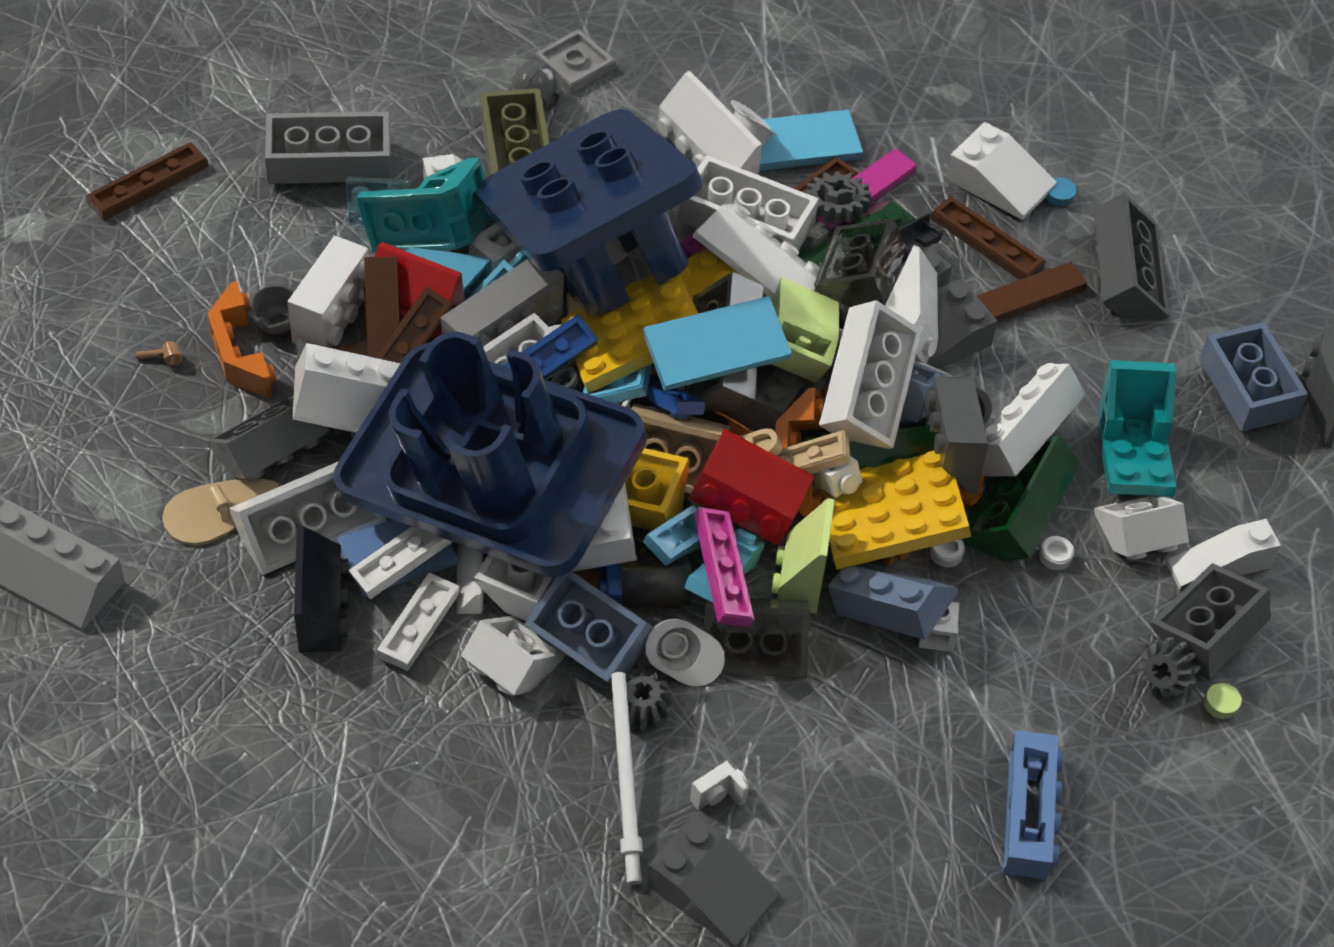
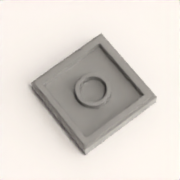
M580 29L534 53V61L543 62L551 66L557 73L562 87L570 94L616 68V61Z

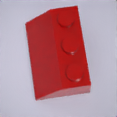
M384 242L378 245L374 257H397L399 323H401L426 286L454 305L453 308L465 301L461 272ZM364 284L363 291H364V298H365V284ZM441 325L432 338L435 339L441 335Z
M724 429L700 472L688 499L707 509L729 512L732 522L779 546L814 479V475Z

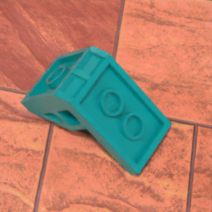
M480 157L465 159L426 177L417 189L360 192L356 200L372 252H376L381 242L407 251L409 247L429 250H454L473 243L491 219L489 214L483 209L475 193L477 185L485 179Z
M1109 360L1098 408L1097 424L1108 493L1174 497L1176 482L1168 440L1173 425L1176 383L1175 363Z

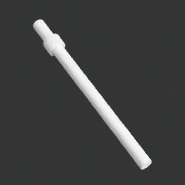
M615 672L611 674L623 825V838L620 840L621 856L625 857L627 884L636 885L642 883L640 855L643 854L642 838L638 837L626 675L623 672Z

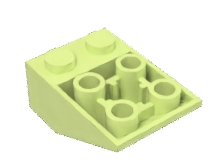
M781 277L772 304L792 354L790 359L771 364L816 383L831 367L839 339V302Z

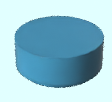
M1053 178L1057 184L1048 192V195L1045 197L1046 200L1058 207L1072 204L1076 195L1075 184L1066 178Z

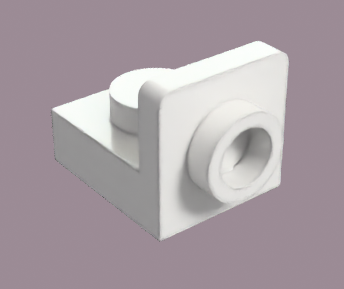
M725 761L692 783L690 801L699 811L708 804L713 806L719 803L728 793L739 806H742L747 801L749 783L740 770H734L729 762Z

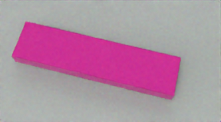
M895 148L852 179L860 177L862 178V184L869 185L871 203H873L914 174L917 164ZM822 216L817 218L830 229L838 225L835 221L831 220L825 223Z
M698 507L694 513L717 622L750 627L755 619L730 513Z

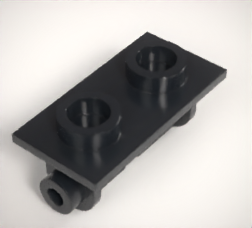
M926 213L891 232L885 238L884 262L888 263L893 259L906 261L914 245L922 250V246L927 248L932 244L940 242L943 236L942 228L930 224V213Z

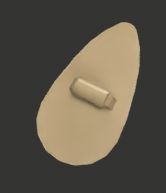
M246 478L216 482L184 490L174 496L165 506L162 516L165 531L173 540L183 545L199 546L212 543L237 530L229 511L230 507L279 487V484L272 480L257 478L248 481Z

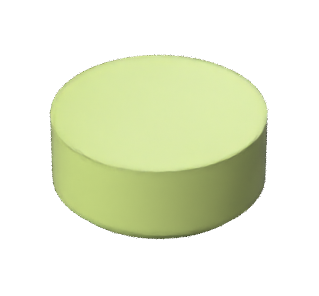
M1226 683L1212 685L1204 699L1206 710L1212 716L1219 719L1234 717L1242 703L1239 691Z

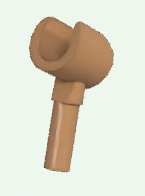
M174 341L165 342L162 349L136 351V359L164 358L165 364L172 367L178 366L183 362L182 353L179 351L178 344Z

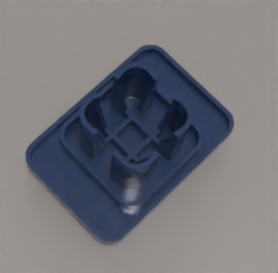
M619 109L597 117L493 173L477 185L475 193L483 209L540 271L559 269L564 274V286L572 298L577 297L582 309L589 315H602L631 301L606 250L605 244L618 238L625 253L639 246L658 285L674 278L687 267L689 260L666 211L693 197L701 190L704 183L696 164L632 112L627 109Z
M462 332L445 333L435 338L431 343L413 348L404 357L335 467L334 482L343 499L357 507L543 576L557 577L572 571L581 561L646 446L647 435L641 417L630 408L544 380L537 361L528 354L510 349L506 356L511 368L488 361L480 338Z

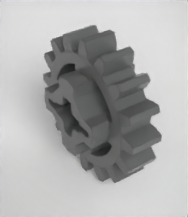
M835 172V176L823 173V179L814 177L813 183H807L806 194L819 198L816 218L824 217L825 223L831 220L835 221L836 224H840L841 220L844 219L848 223H852V217L861 219L863 212H869V205H871L869 185L862 184V178L860 177L851 179V173L840 175L839 172Z

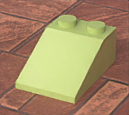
M826 499L787 533L785 546H778L775 565L782 566L781 574L774 573L771 593L778 594L776 608L817 614L835 499Z

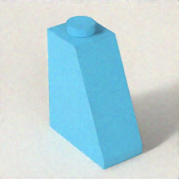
M413 247L407 249L409 253L461 272L465 300L490 275V259L484 256Z

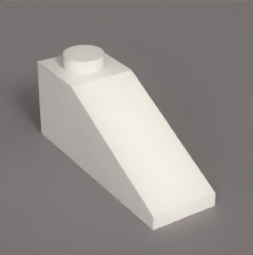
M1267 519L1235 526L1168 559L1166 564L1179 590H1183L1212 563L1240 576L1270 569L1281 545Z

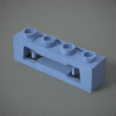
M1015 730L1009 756L1003 874L1047 880L1051 867H1057L1060 846L1054 845V834H1059L1061 813L1055 812V804L1060 803L1062 795V781H1057V771L1061 772L1064 751L1058 750L1057 735ZM1042 770L1043 774L1037 792L1036 829L1025 827L1021 842H1019L1026 817L1027 780L1037 781L1039 772Z

